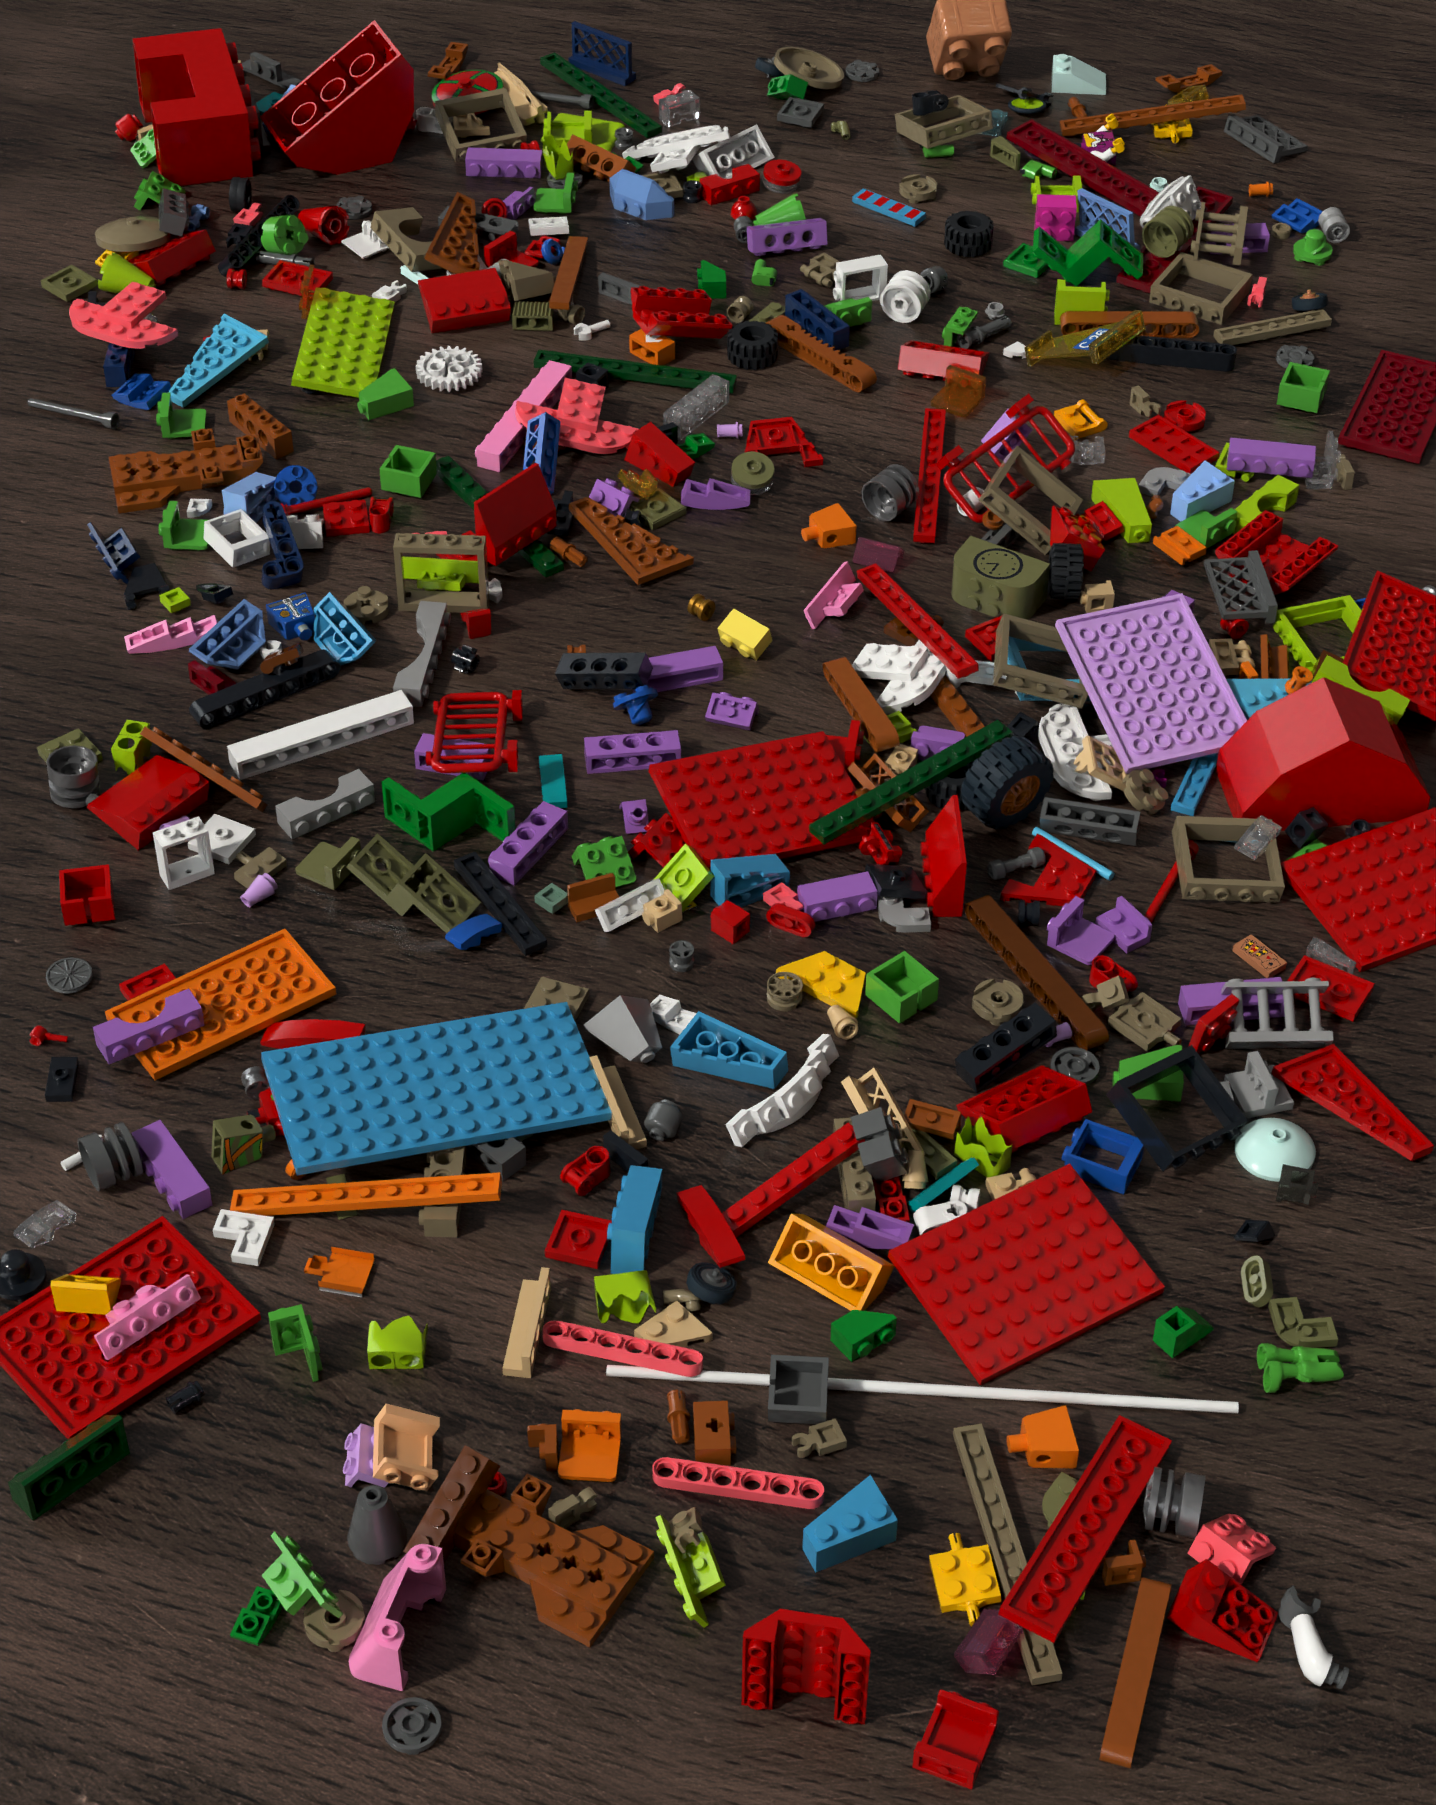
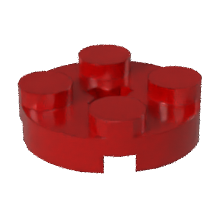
M1184 400L1171 402L1166 406L1164 418L1184 431L1204 428L1206 411L1201 405L1194 402L1193 405L1186 404Z

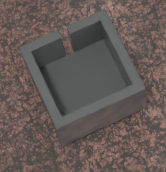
M882 1107L852 1116L851 1121L857 1141L865 1139V1142L858 1144L862 1163L873 1179L880 1183L907 1174L906 1164L909 1163V1158L905 1148H901L899 1139L903 1138L899 1124L894 1123L892 1115H887Z
M771 1355L768 1422L819 1424L826 1421L829 1357Z

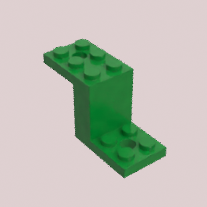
M1101 219L1069 249L1065 248L1041 227L1034 231V255L1039 260L1045 261L1051 270L1060 273L1066 282L1072 283L1074 286H1078L1108 257L1114 264H1119L1123 267L1129 276H1134L1138 280L1143 275V253Z
M467 773L460 774L422 800L405 789L402 784L395 782L389 777L382 781L385 818L433 852L474 824H478L502 842L516 830L514 805Z

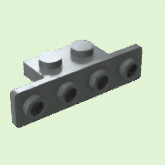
M257 52L251 53L250 59L242 63L243 70L286 90L291 84L297 86L302 81L282 72L281 63Z

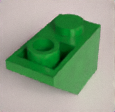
M791 74L772 78L768 84L767 96L788 100L789 97L804 99L808 82Z
M701 260V268H697L698 289L706 291L711 299H725V270L705 260Z
M1175 1306L1156 1319L1153 1341L1171 1358H1174L1212 1332L1214 1327L1194 1309Z
M852 1310L831 1323L830 1341L853 1362L860 1357L867 1356L882 1343L890 1342L896 1335L897 1318L893 1314Z

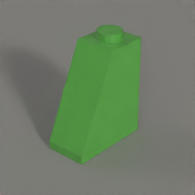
M394 368L359 392L357 406L361 414H364L368 420H372L414 406L413 389Z
M1182 1045L1170 1046L1119 1061L1118 1071L1113 1072V1086L1117 1081L1182 1050ZM1179 1070L1132 1094L1136 1099L1181 1101L1184 1085L1183 1072Z

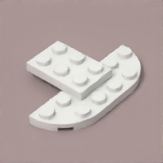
M719 125L695 128L645 140L643 143L638 144L637 148H635V145L628 148L622 155L624 159L630 156L635 160H640L644 156H648V158L656 157L650 165L652 172L665 173L671 168L680 170L687 167L700 147L709 146L711 142L716 141L718 143H725L729 141L730 133L726 126L723 129Z
M918 640L915 646L866 644L852 664L860 678L891 680L877 700L885 714L901 712L902 708L908 707L912 703L916 706L923 702L933 693L946 673V666L920 640Z
M1063 703L1051 707L1049 713L1040 720L1038 737L1045 756L1051 760L1053 765L1054 778L1060 786L1076 795L1090 798L1093 801L1111 799L1112 791L1108 783L1089 775L1088 771L1085 773L1075 771L1077 766L1074 765V761L1078 754L1084 750L1082 740L1088 735L1077 707ZM1107 734L1091 736L1113 747ZM1104 758L1105 761H1106L1109 765H1111L1110 761H1109L1108 759ZM1097 761L1098 767L1105 770L1102 764Z

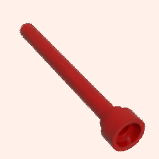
M368 487L290 506L280 504L283 506L286 516L320 508L323 507L322 504L330 502H346L372 495L373 491Z
M1188 839L1190 857L1193 860L1199 851V847L1194 841ZM1177 861L1174 863L1144 915L1151 923L1179 876Z

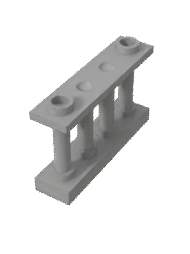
M1308 978L1305 981L1244 982L1243 979H1231L1225 982L1221 989V994H1233L1240 1000L1236 1008L1238 1013L1233 1019L1234 1029L1225 1038V1049L1324 1048L1331 1045L1333 1042V1031H1325L1322 1028L1319 993L1326 991L1329 981H1321L1320 978ZM1242 994H1257L1260 1029L1257 1032H1247V1029L1244 1028ZM1268 994H1283L1286 1027L1283 1031H1273L1270 1028ZM1293 994H1309L1311 1029L1309 1031H1299L1296 1028Z

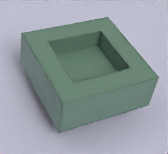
M553 883L534 895L535 903L552 914L568 903L567 892Z

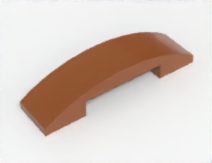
M451 42L445 49V58L439 66L433 65L428 72V77L446 79L448 76L457 73L465 59L468 44Z
M1210 64L1198 67L1197 73L1194 75L1175 78L1168 74L1156 77V81L1170 91L1188 93L1210 85L1222 76L1223 72Z

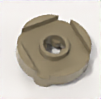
M913 174L901 180L899 193L908 199L910 203L917 204L920 201L936 198L937 182L933 178L926 176L925 179L920 178V174Z
M368 586L358 588V591L350 594L343 602L344 606L362 624L372 620V623L379 622L388 615L389 611L388 596L379 591L371 590Z
M1144 768L1142 771L1133 770L1123 779V783L1126 784V788L1123 790L1124 794L1137 810L1141 811L1144 809L1149 811L1148 815H1154L1164 807L1165 800L1168 799V793L1154 779V775L1149 769Z
M995 979L981 982L976 986L972 999V1008L975 1012L995 1026H1000L1002 1023L1008 1022L1018 1015L1023 1009L1024 1004L1022 990L1015 983L1008 980H1003V983L995 982ZM993 999L997 1001L1003 1000V1002H995Z
M338 1590L339 1593H334L339 1600L336 1605L343 1613L340 1621L337 1623H329L328 1617L332 1616L335 1618L336 1616L321 1607L314 1597L308 1602L304 1610L303 1623L307 1637L317 1646L327 1648L331 1652L341 1651L344 1646L353 1643L358 1638L365 1622L362 1602L357 1596L346 1590Z

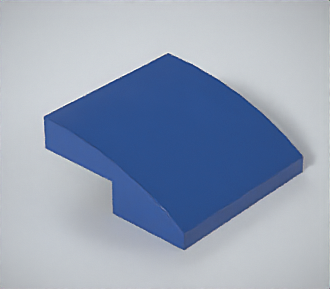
M1296 198L1289 206L1283 204L1271 217L1281 223L1288 224L1292 229L1300 233H1305L1319 225V216L1323 211Z
M134 374L112 394V397L125 405L150 410L162 398V393H168L172 386L169 381H153L151 374Z

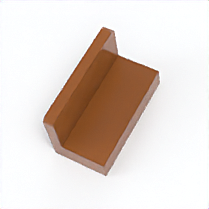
M613 873L567 886L568 908L576 922L598 917L595 909L619 898Z
M913 1099L909 1100L904 1116L911 1129L954 1140L956 1131H960L961 1112Z

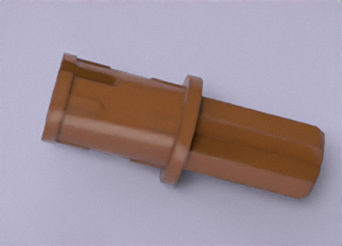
M1072 97L1068 100L1070 102L1068 106L1074 117H1088L1085 106L1080 103L1077 97Z
M559 537L553 538L550 542V548L559 553L564 560L569 559L580 567H583L588 561L584 554L576 550L575 545L567 544Z
M677 1389L667 1394L669 1405L667 1420L671 1424L673 1440H675L676 1444H682L683 1442H688L690 1438L688 1427L690 1413L686 1409L685 1392L681 1390L679 1398Z

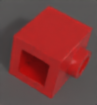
M729 900L715 907L711 912V931L732 944L736 943L750 931V913Z

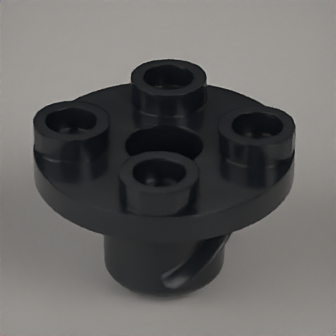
M19 1249L5 1252L0 1259V1297L24 1302L37 1293L44 1285L47 1276L43 1261L39 1257Z

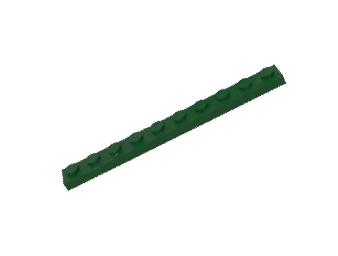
M555 52L540 58L542 66L581 93L593 95L594 102L644 137L652 138L662 133V126Z
M538 350L533 361L534 368L540 369L549 360L572 366V373H576L589 362L607 369L608 377L721 393H733L737 383V375L546 350Z
M450 456L436 460V475L474 510V502L488 492ZM538 539L518 551L545 578L564 570V563Z
M996 720L809 824V832L825 845L982 756L981 753L986 749H990L994 743L1002 742V739L1007 737L1012 738L1013 732L999 720Z

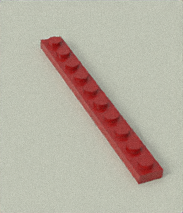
M925 408L918 480L919 496L916 502L913 542L935 543L941 471L936 463L942 458L946 410Z
M876 563L857 570V578L958 679L979 671L978 663Z

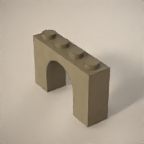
M413 207L374 212L370 228L411 272L442 268L424 259L432 241L420 242L407 237L418 235L423 221V217Z

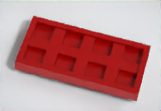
M1156 415L1129 430V438L1180 470L1190 474L1205 460L1211 464L1219 459V451L1160 415Z

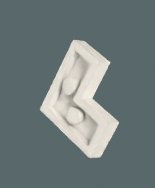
M221 1209L213 1228V1235L217 1238L237 1240L231 1254L232 1262L259 1266L275 1225L274 1217Z

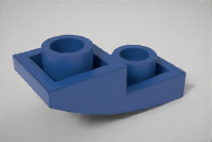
M488 914L479 915L451 929L446 934L445 939L454 944L456 948L466 950L469 947L480 945L481 937L501 933L502 923Z

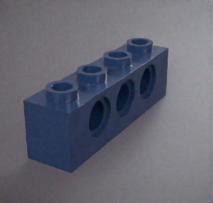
M802 289L785 295L786 317L798 323L803 330L811 333L812 337L816 336L817 341L823 340V344L828 343L829 347H834V351L849 346L850 326Z
M109 343L103 365L106 387H121L129 380L136 352L135 348H126Z

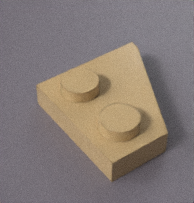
M474 113L453 117L456 137L466 138L468 136L490 135V127H484L482 120L476 117Z
M675 1301L634 1330V1337L679 1347H688V1342L703 1339L704 1343L713 1340V1333L684 1306Z

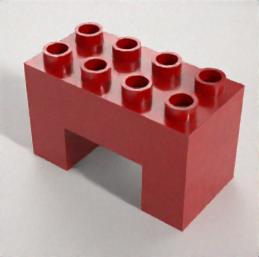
M222 28L132 38L139 102L145 123H153L159 174L180 186L231 180L233 177H253L252 161L261 160L259 141L257 137L254 138L253 130L258 129V117L255 105L252 106L249 85L245 84L242 63H238L235 42L226 43Z

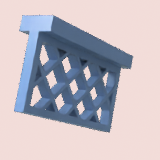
M1083 188L1077 190L1080 225L1075 227V235L1082 237L1097 223V220L1101 219L1108 226H1112L1113 230L1140 251V245L1135 243L1133 212ZM1096 203L1099 204L1100 208L1102 209V212L1100 211ZM1091 208L1093 209V211H1094L1096 217L1093 215L1092 211L1090 210ZM1109 209L1113 212L1115 218H1113V216H1112L1111 212L1109 211ZM1104 214H1105L1106 218L1108 219L1109 223H1107V221L1105 220V218H1104V216H1103ZM1122 215L1126 217L1127 224L1124 221ZM1116 221L1119 222V224H1120L1122 230H1120V228H1119L1118 224L1116 223Z

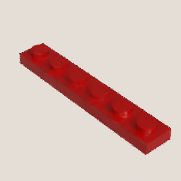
M849 1122L725 1210L722 1214L735 1237L741 1235L859 1149L858 1144L865 1142V1139L857 1141L853 1126Z

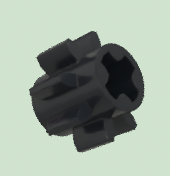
M463 644L462 648L457 647L451 657L452 663L456 664L454 669L468 674L469 670H476L480 662V657L476 654L477 649Z

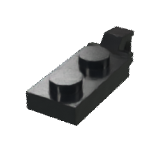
M564 491L562 500H555L557 526L548 531L547 534L568 536L574 515L569 511V503L573 502V491Z

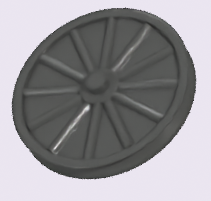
M76 957L60 959L54 962L46 972L48 986L59 993L78 992L88 986L93 977L90 964Z

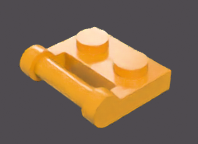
M1084 399L1079 400L1076 405L1054 411L1055 418L1075 440L1102 432L1108 426L1107 421L1093 412ZM1084 413L1093 424H1090L1081 414Z

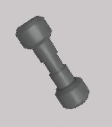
M1040 847L1029 849L1027 854L1013 860L1001 861L997 859L990 861L987 871L993 880L1002 879L1006 873L1017 868L1027 866L1036 868L1044 865L1046 856Z

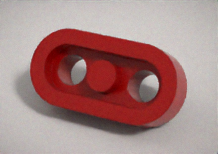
M773 904L766 914L767 920L772 926L800 937H808L815 928V922L808 913L784 904Z

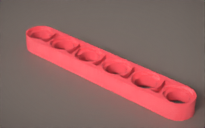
M549 1321L543 1326V1342L552 1348L686 1377L697 1376L703 1370V1356L699 1351L563 1321ZM554 1332H556V1333H561V1335H557V1336L549 1335V1334H550V1333H554ZM586 1338V1339H588V1340H587V1341H577L576 1339ZM605 1344H613V1345H615V1346H614V1347H604V1346H602V1345H605ZM631 1350H641L642 1352H640V1353H632V1352H629V1351H631ZM657 1356H668L670 1358L659 1359ZM691 1361L696 1362L697 1364L687 1365L684 1364V1362Z
M662 1457L653 1464V1481L663 1488L805 1509L818 1508L824 1501V1486L820 1481L813 1478L670 1457ZM662 1468H669L674 1473L669 1477H662L657 1472ZM691 1472H698L702 1475V1478L698 1481H691L686 1476ZM726 1476L731 1479V1483L722 1486L716 1483V1479ZM757 1481L761 1486L758 1489L750 1490L745 1487V1483ZM778 1485H785L790 1490L786 1494H778L774 1491V1488ZM813 1489L819 1495L816 1498L810 1499L806 1498L803 1492Z

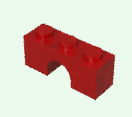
M746 164L732 168V178L730 179L721 178L717 174L700 178V183L702 184L700 193L702 198L712 206L760 191V173L751 165Z

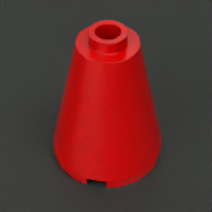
M326 206L303 209L298 215V219L303 223L305 230L326 244L342 243L341 240H344L348 235L350 226H347V219L349 220V215L342 207Z

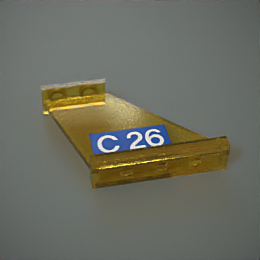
M1142 310L1133 311L1120 322L1055 338L1052 336V331L1048 330L1024 347L1028 366H1033L1042 358L1090 356L1093 364H1099L1145 330Z

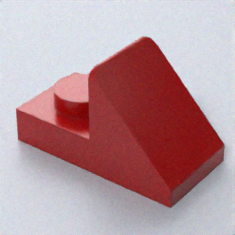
M481 608L460 613L462 621L466 622L470 639L491 635L490 609Z

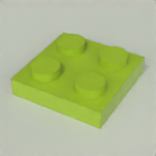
M685 843L654 879L660 878L664 890L669 889L682 903L683 912L712 880L714 875L694 849Z

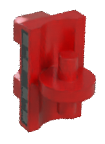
M872 822L870 825L871 832L869 835H864L859 844L861 853L871 855L875 862L880 865H888L889 862H899L902 850L900 846L891 845L893 842L891 831L882 830L879 823Z

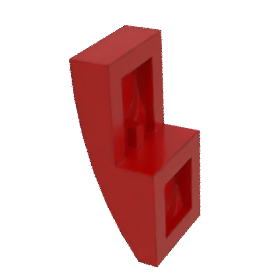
M542 235L538 241L533 240L525 250V254L544 259L541 252L543 242L547 239H553L560 244V239ZM551 246V252L553 254L556 251V249Z

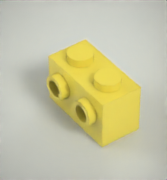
M735 609L729 613L717 628L720 641L725 646H732L744 657H751L756 661L772 642L769 628Z

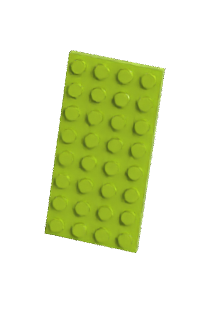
M316 287L291 386L359 398V392L378 379L395 302L387 299L372 298L367 295H356L345 291L339 292L329 290L328 288Z

